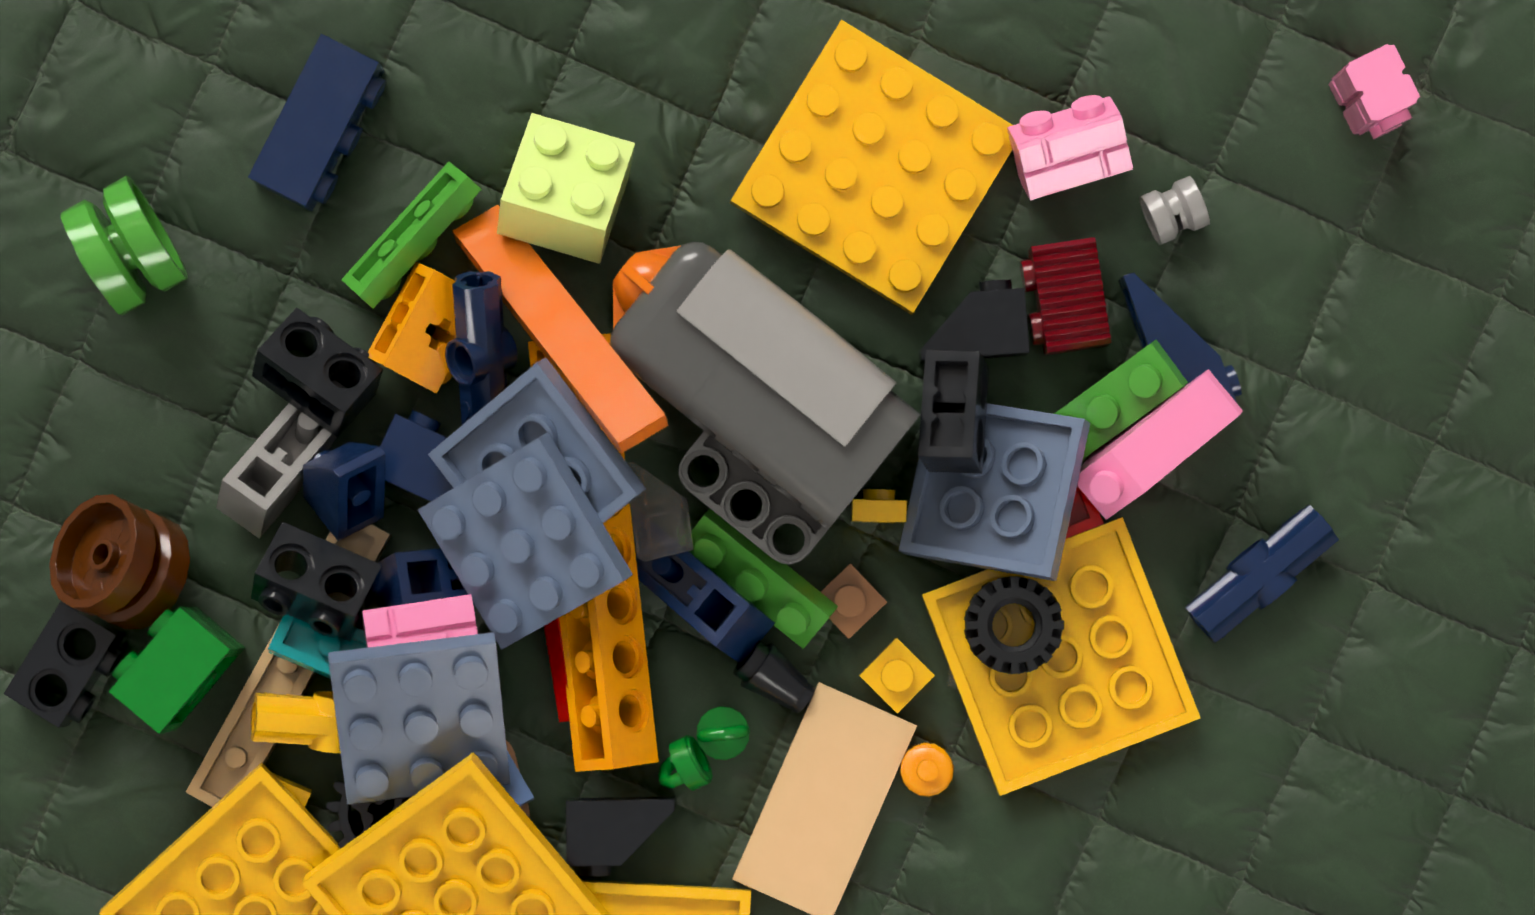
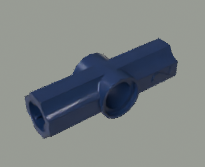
M490 271L465 272L455 276V283H453L456 339L448 342L445 358L451 375L459 383L462 425L507 388V371L515 367L518 358L513 336L504 327L501 276Z
M1306 505L1285 521L1266 540L1263 538L1259 539L1228 564L1226 567L1227 572L1184 608L1202 632L1213 643H1216L1257 608L1261 610L1280 597L1297 581L1296 575L1339 539L1325 519L1311 505Z

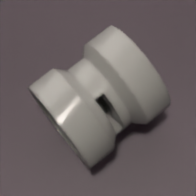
M1191 176L1174 182L1172 188L1168 191L1161 193L1154 190L1139 197L1145 220L1159 245L1174 240L1178 232L1188 228L1196 231L1210 225L1205 202Z

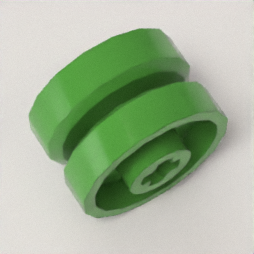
M127 175L103 189V204L112 222L111 224L96 205L86 200H82L61 212L62 223L82 266L110 306L121 316L146 303V287L137 268L140 269L153 287L164 292L188 279L184 264L164 226L139 187Z

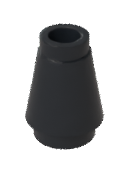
M760 640L742 664L737 663L733 674L742 680L741 687L779 705L790 708L795 713L803 710L816 690V687L808 682L773 643L766 645Z

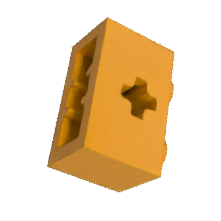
M416 262L368 350L369 358L437 394L441 385L446 384L452 378L446 363L445 350L448 342L456 339L453 283H455V280L435 269ZM430 323L436 327L435 333L432 336L425 333Z

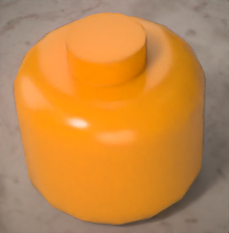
M923 742L913 745L905 752L899 771L903 783L910 791L919 796L930 797L940 794L949 786L953 779L954 767L952 759L945 749L935 743Z

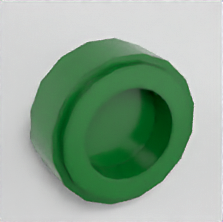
M718 706L708 710L701 717L697 725L696 737L700 748L708 756L714 759L728 760L736 757L745 749L749 741L750 729L747 719L740 711L728 706Z
M685 735L669 744L670 756L664 760L658 771V780L663 787L671 789L685 784L691 791H695L711 783L713 777L711 766L704 751L700 748L699 743L694 737ZM676 768L677 772L672 774L673 770Z

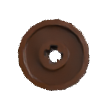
M114 494L96 495L81 503L64 521L54 541L49 563L51 585L58 599L76 610L91 616H99L105 621L124 629H144L152 625L166 609H171L176 603L186 583L190 554L188 539L177 523L148 509H142L134 503Z

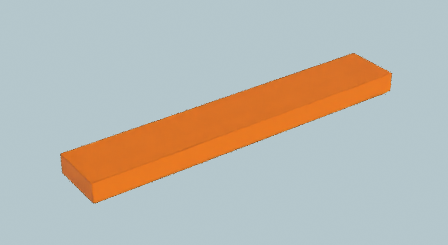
M499 205L492 207L453 230L456 243L479 272L490 271L501 276L502 302L621 454L668 426L665 413L532 246L527 242L497 234Z

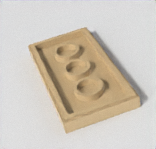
M818 682L732 880L811 915H834L917 725Z

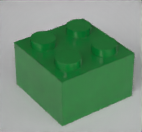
M179 607L173 612L169 608L166 609L149 628L147 634L153 639L146 648L138 654L134 650L131 651L112 673V676L118 681L110 689L109 693L158 734L177 730L246 648L198 607Z

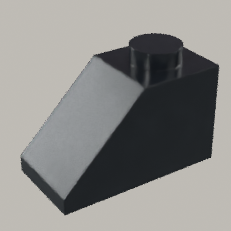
M1011 280L979 282L980 291L970 292L920 350L919 364L925 363L926 350L980 351L984 359L1026 356L1029 353L1025 288L1012 289Z
M676 796L568 798L566 800L567 864L569 866H579L580 876L611 875V866H621L672 814L676 808Z

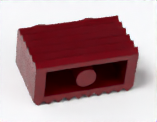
M1095 237L1031 246L1028 250L1029 260L1020 261V268L1025 292L1034 291L1037 312L1028 314L1032 344H1042L1044 356L1110 345L1111 336Z

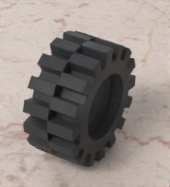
M1020 576L998 578L982 586L970 600L969 607L965 611L964 616L965 638L973 654L989 668L1008 674L1031 672L1038 669L1043 663H1047L1053 657L1052 654L1056 648H1059L1062 641L1060 639L1061 633L1064 630V620H1062L1060 613L1062 610L1059 603L1053 598L1052 593L1037 581ZM1012 603L1026 607L1031 612L1035 623L1031 638L1026 643L1015 647L1001 643L996 638L992 627L996 612L1001 607Z

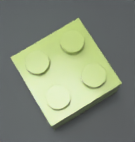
M531 113L501 197L497 234L600 264L629 179L635 143Z

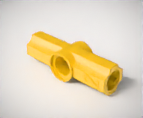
M333 691L314 692L313 696L284 695L267 692L255 693L250 720L251 739L253 742L308 745V748L312 750L341 754Z

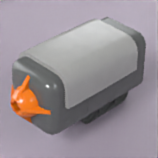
M690 242L681 246L636 252L625 263L613 280V331L611 333L610 346L637 378L704 430L684 455L679 465L681 483L690 493L772 559L783 564L800 562L811 552L921 413L892 391L897 384L895 380L731 249L726 250L722 255L719 251L705 243ZM708 455L718 463L720 469L719 477L713 485L702 486L693 480L690 468L696 457ZM749 489L760 496L762 510L758 517L745 520L736 515L732 502L738 491ZM786 523L794 524L803 531L805 542L800 551L793 554L784 553L776 546L774 536L780 525Z

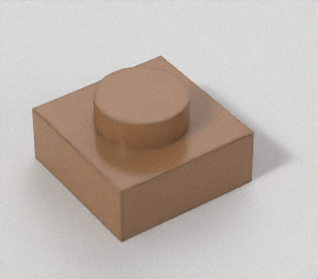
M851 563L821 591L822 594L838 606L829 620L848 639L887 603Z

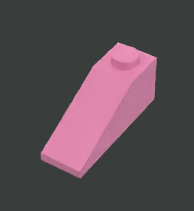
M1208 369L1094 451L1081 466L1077 486L1107 520L1148 491L1236 419L1243 410Z

